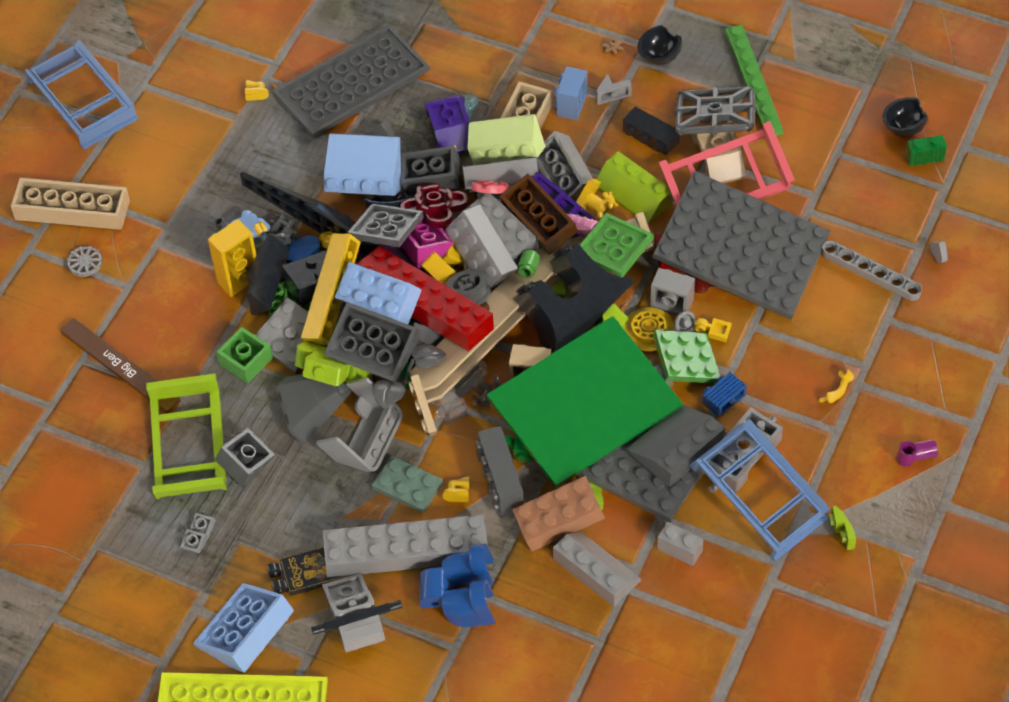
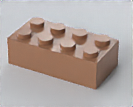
M586 476L512 509L526 543L532 552L562 539L566 534L575 533L605 519Z

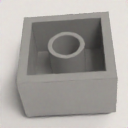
M658 268L651 284V307L675 315H679L683 311H689L694 301L695 278L678 274L668 269Z

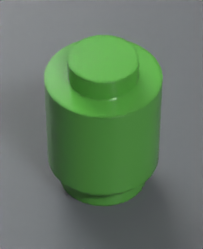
M534 250L523 251L517 266L520 276L530 278L535 274L540 261V256Z

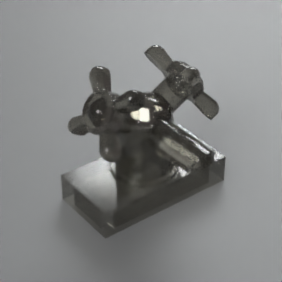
M480 360L455 385V394L462 398L472 389L479 394V397L472 395V399L475 400L472 403L473 406L478 405L490 408L491 405L488 403L487 394L502 384L496 374L493 375L494 383L491 384L482 378L487 373V364Z

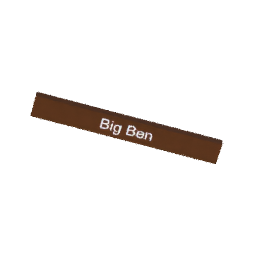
M75 318L60 329L62 335L150 401L146 383L157 382V380ZM179 397L158 400L159 408L166 414L181 402Z

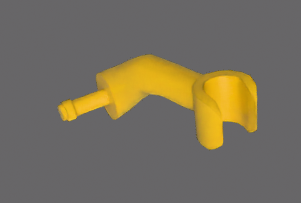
M847 369L846 374L839 371L838 374L842 378L839 388L835 391L827 392V397L819 399L820 403L827 400L829 403H833L844 395L848 383L854 378L853 373L849 369Z

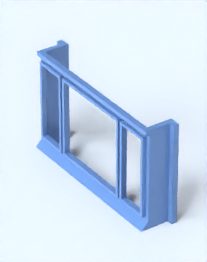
M80 40L65 51L30 70H25L28 83L30 85L35 83L77 134L80 146L84 150L139 119L136 115L134 103ZM79 58H82V59H80V60H78V61L72 63L71 65H69V66H67V67L61 69L60 71H58V72H56V73L50 75L49 77H47V78L41 80L42 78H44V77H46L47 75H49V74H51V73H53V72L59 70L60 68H62V67H64V66L70 64L71 62H73V61H75V60H77V59H79ZM87 64L111 93L70 115L46 85ZM113 98H116L123 106L83 129L75 121V119Z
M750 419L690 464L694 471L701 468L770 545L773 549L770 557L774 562L828 519L825 515L830 510L829 506ZM746 432L757 446L718 475L708 461ZM761 450L800 492L763 523L759 521L724 481L725 478ZM805 498L818 513L779 543L767 528Z

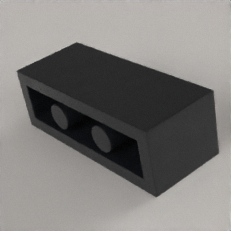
M636 106L623 119V132L666 156L679 143V134L676 133V129L673 126Z

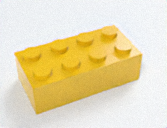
M237 219L208 239L217 283L230 297L249 286L247 276L257 256L252 232Z

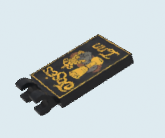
M324 546L280 558V564L270 563L267 565L270 578L282 576V580L272 581L274 592L282 594L289 591L290 596L322 588V584L348 577V575L327 577Z

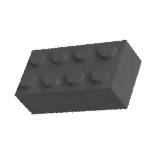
M498 426L479 431L478 440H475L477 446L476 453L479 462H482L483 476L488 480L487 487L490 495L493 494L495 511L499 510L501 518L513 515L512 509L524 504L523 490L502 428Z

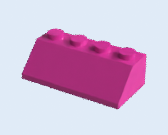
M423 218L402 243L401 247L417 268H423L421 264L433 251L442 258L453 245V241L443 228L432 227L427 223L426 218Z

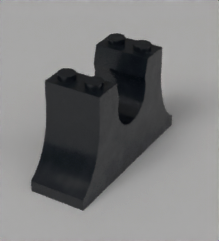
M578 243L572 246L568 244L563 249H558L553 254L554 258L550 261L555 273L561 277L565 284V295L563 298L557 296L552 288L542 280L531 281L527 285L523 284L516 290L517 295L513 298L533 323L539 337L540 347L551 349V353L556 352L583 335L634 283L630 277L621 278L601 268Z

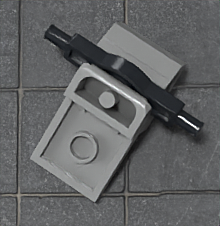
M361 573L322 584L334 620L311 627L312 634L314 636L337 629L345 652L385 641L379 615L403 608L401 600L375 607L372 595L368 591Z

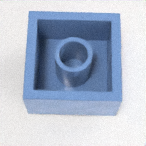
M566 66L565 72L561 73L559 78L560 85L555 88L554 97L557 98L554 108L557 109L558 117L578 121L587 96V71Z

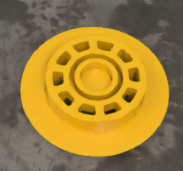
M646 307L631 312L627 316L629 319L626 321V327L624 328L641 351L653 352L657 351L653 338L654 331H674V321L666 312L657 308Z

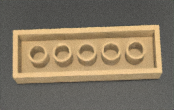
M20 178L11 209L15 220L122 230L130 199L126 187Z

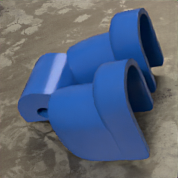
M473 545L469 548V551L456 553L445 558L442 561V568L423 570L420 573V606L423 609L442 606L447 620L460 627L494 624L495 619L486 601V598L493 597V591L490 587L493 585V579L486 565L493 564L494 558L488 545ZM465 585L467 587L451 590L454 587Z

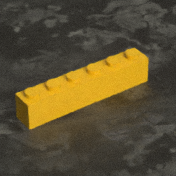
M332 234L301 335V339L321 346H328L343 303V301L336 299L335 295L348 263H355L361 243L351 234Z

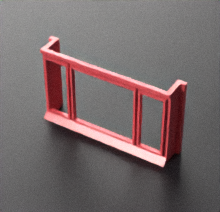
M771 122L763 123V130L668 164L666 160L660 161V167L676 206L681 199V195L671 172L687 166L692 176L695 171L694 163L740 146L744 149L760 188L746 194L761 200L790 189L791 182L795 181ZM765 138L782 178L781 181L765 186L748 146V143Z

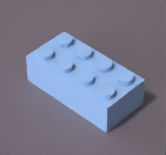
M349 262L335 298L408 325L422 289Z

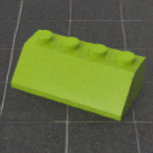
M619 151L605 162L596 178L601 182L598 190L603 193L611 191L615 202L633 215L643 212L647 225L673 203V196L666 184Z

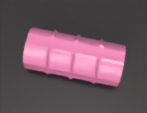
M567 214L575 222L578 230L577 233L588 236L599 222L579 215Z

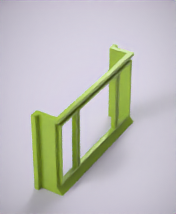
M216 373L146 383V389L150 397L155 486H152V490L156 499L218 489L227 490L226 470L215 460L221 447L224 446L220 388L216 379ZM210 393V408L159 415L158 400ZM211 415L215 462L162 469L160 421ZM215 469V478L163 485V476Z

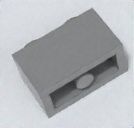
M667 522L658 536L657 549L694 566L703 551V539Z

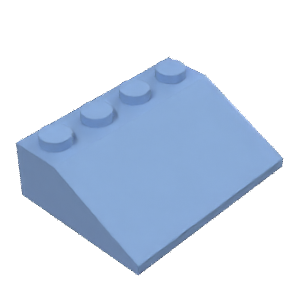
M329 134L324 170V192L395 196L401 191L400 137Z
M242 583L193 644L228 667L245 672L294 610L282 594Z

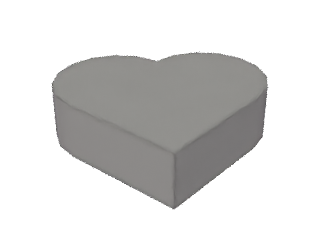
M932 242L930 249L939 264L947 262L946 242Z

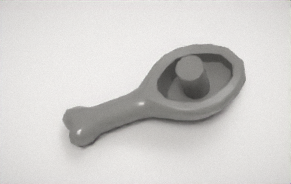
M690 311L681 312L674 321V331L693 332L695 328L693 325L696 321L694 314Z

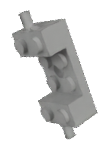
M750 407L727 434L729 435L750 419L776 447L782 440L783 427L775 423L777 421L775 416L773 418V415H770L767 418ZM745 432L709 460L708 463L720 475L757 446V444ZM746 443L749 447L741 449L738 445ZM762 450L724 479L735 494L747 481L749 470L764 454ZM714 482L708 487V490L712 491L713 494L718 489Z

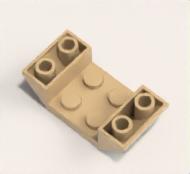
M727 122L717 123V125H731ZM734 132L717 133V135H712V133L691 134L694 144H699L701 152L737 139ZM740 147L705 159L706 175L721 183H728L746 178Z

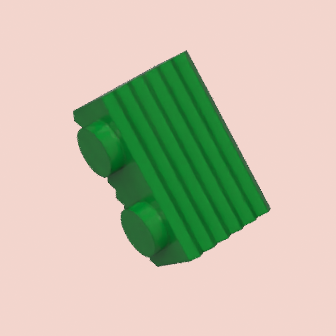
M943 135L907 141L905 155L909 166L937 163L938 161L944 162L947 144Z

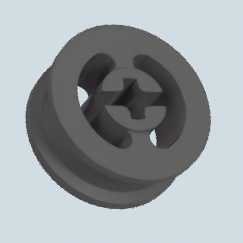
M476 269L458 272L446 283V286L478 305L484 303L491 294L486 274Z

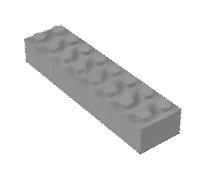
M484 515L323 530L327 577L442 566V561L450 555L469 551V548L473 545H488Z

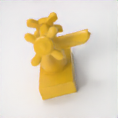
M590 179L576 202L585 211L587 207L596 212V217L594 218L600 221L606 208L611 209L613 206L616 208L618 203L615 202L611 191L603 193L604 200L597 196L595 193L601 182L597 179Z

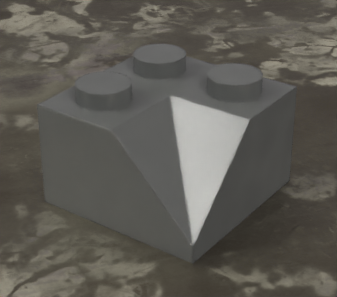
M247 428L222 446L215 460L243 487L262 471L274 458L275 454Z

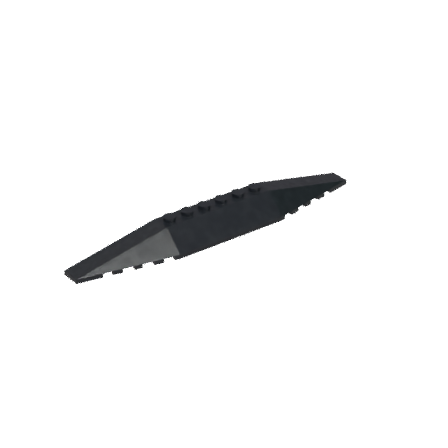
M245 172L240 173L241 183L244 187L320 234L327 231L337 234H348V231L356 223L349 216L338 212L333 206H328L321 201ZM360 241L359 250L366 255H369L380 246L417 268L404 250L389 245ZM417 268V269L421 270L422 272L426 273L427 275L431 276V275H430L427 271H425L423 268Z

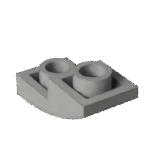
M195 513L190 530H186L180 548L200 554L211 534L216 521L215 518Z

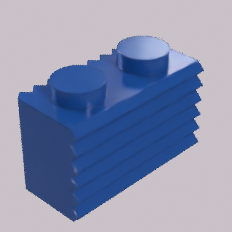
M729 372L726 376H720L714 386H708L703 391L702 404L715 415L721 417L729 408L745 397L747 386L743 381L735 377L732 372Z

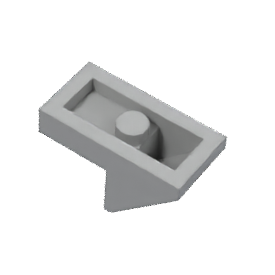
M607 74L596 91L597 105L631 97L632 85L630 80L612 84Z

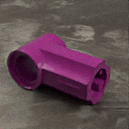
M933 439L917 443L904 441L899 446L896 457L897 462L901 466L906 467L912 465L914 461L937 457V444Z

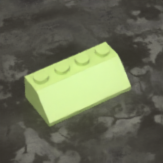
M535 114L469 123L468 151L473 164L538 157L546 147Z

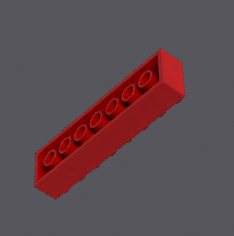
M380 246L356 264L422 289L411 317L468 352L494 330L492 312Z

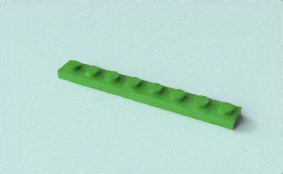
M743 25L725 28L726 37L745 86H750L754 89L755 104L757 106L756 114L762 130L763 123L770 121L776 136L783 135V127Z

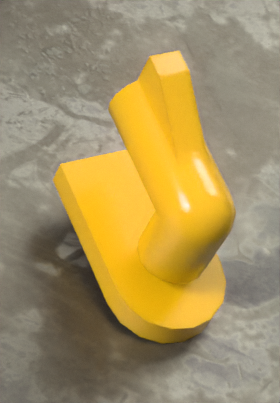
M246 80V101L268 98L269 91L265 88L263 82Z
M470 477L450 480L448 482V489L443 491V499L449 502H469L468 489Z

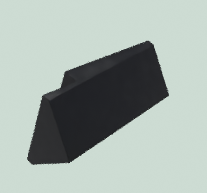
M267 233L247 276L249 284L247 295L251 315L254 316L271 309L282 276V266L286 264L290 249L271 233Z

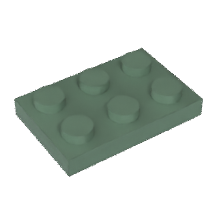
M391 456L372 484V490L424 514L443 485V479Z

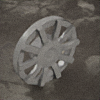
M80 246L78 249L71 251L67 259L70 272L80 277L93 275L102 266V256L99 250L92 246ZM93 261H99L97 265L93 263ZM76 266H79L77 271L73 269Z

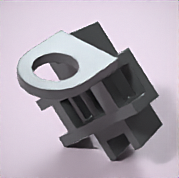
M283 214L277 222L271 219L270 223L272 225L270 230L265 232L266 234L271 233L284 245L288 246L298 238V233L292 230L294 227L293 219L288 221Z

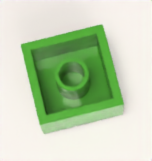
M243 327L216 352L219 365L247 384L273 359L271 346Z

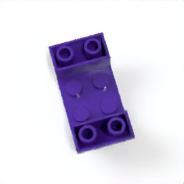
M456 94L423 102L427 117H430L437 148L455 145L458 154L468 152L470 121L462 97Z

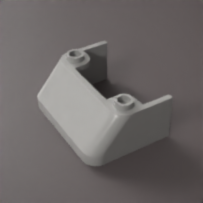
M368 377L347 381L346 385L358 396L355 402V410L362 419L349 446L338 437L318 440L316 444L337 463L365 472L376 471L403 417L402 410L396 403L383 410L373 396L372 389L374 383Z

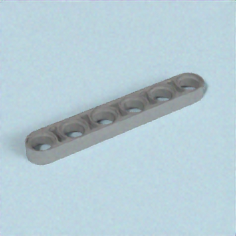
M835 241L823 243L821 253L824 258L908 300L915 301L920 298L922 287L919 283ZM831 247L835 249V251L833 253H829L825 249ZM847 255L851 257V260L845 261L841 257ZM866 264L868 268L861 269L858 265ZM882 272L885 276L877 277L875 273ZM898 280L901 282V285L895 286L891 281ZM914 288L918 293L911 294L908 292V289Z

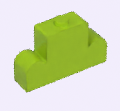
M303 341L297 346L294 364L303 369V377L333 386H339L346 380L352 381L366 377L372 380L373 374L324 356L327 347Z

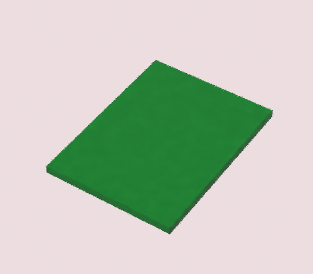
M614 316L487 394L488 400L556 488L683 407L682 401Z

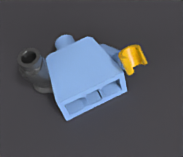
M242 211L241 218L238 219L252 232L255 249L259 248L266 237L265 232L270 230V225L251 211ZM222 217L214 220V225L218 232L230 224Z

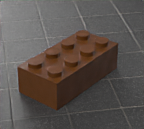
M529 173L499 196L502 205L537 237L538 244L548 255L552 254L578 232L575 222Z

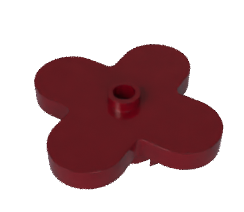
M423 183L418 186L415 198L405 200L401 203L400 208L423 211V218H426L430 226L442 228L451 224L452 212L461 211L468 206V196L462 191H450L448 188L444 190L437 183Z

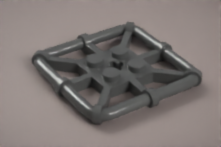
M747 86L679 91L676 98V108L674 109L676 133L679 135L704 133L717 135V133L749 132L753 130L755 113L757 111L754 89ZM748 97V103L734 104L742 98ZM687 100L697 106H683V101ZM733 112H747L748 119ZM696 114L695 116L682 122V117L684 115ZM717 121H720V122L732 121V122H734V123H736V124H735V125H717ZM699 122H712V126L692 127Z

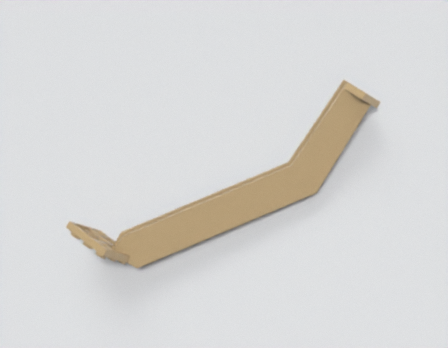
M643 212L637 213L633 219L626 221L650 232ZM581 235L569 239L558 249H563L568 244L572 246L578 243L580 245L587 236ZM652 242L643 251V253L645 252V254H648L653 252L654 246ZM543 248L536 250L535 252L540 256V261L532 277L524 278L520 276L517 269L490 294L486 303L489 305V311L493 313L494 330L469 352L449 339L444 338L436 346L446 353L444 360L429 368L423 369L415 366L409 372L412 381L408 383L412 395H417L418 400L414 402L418 414H423L424 416L421 423L425 434L429 433L430 437L438 434L428 403L441 399L526 316L525 312L513 300L517 295L516 290L523 284L527 285L531 281L542 280L550 287L563 281L550 264V261L554 258L553 254L558 249L550 255Z

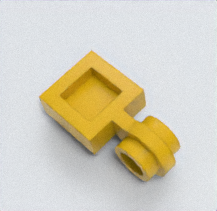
M698 318L693 326L697 333L709 331L708 338L726 342L732 323L713 318L712 324H710L706 319Z

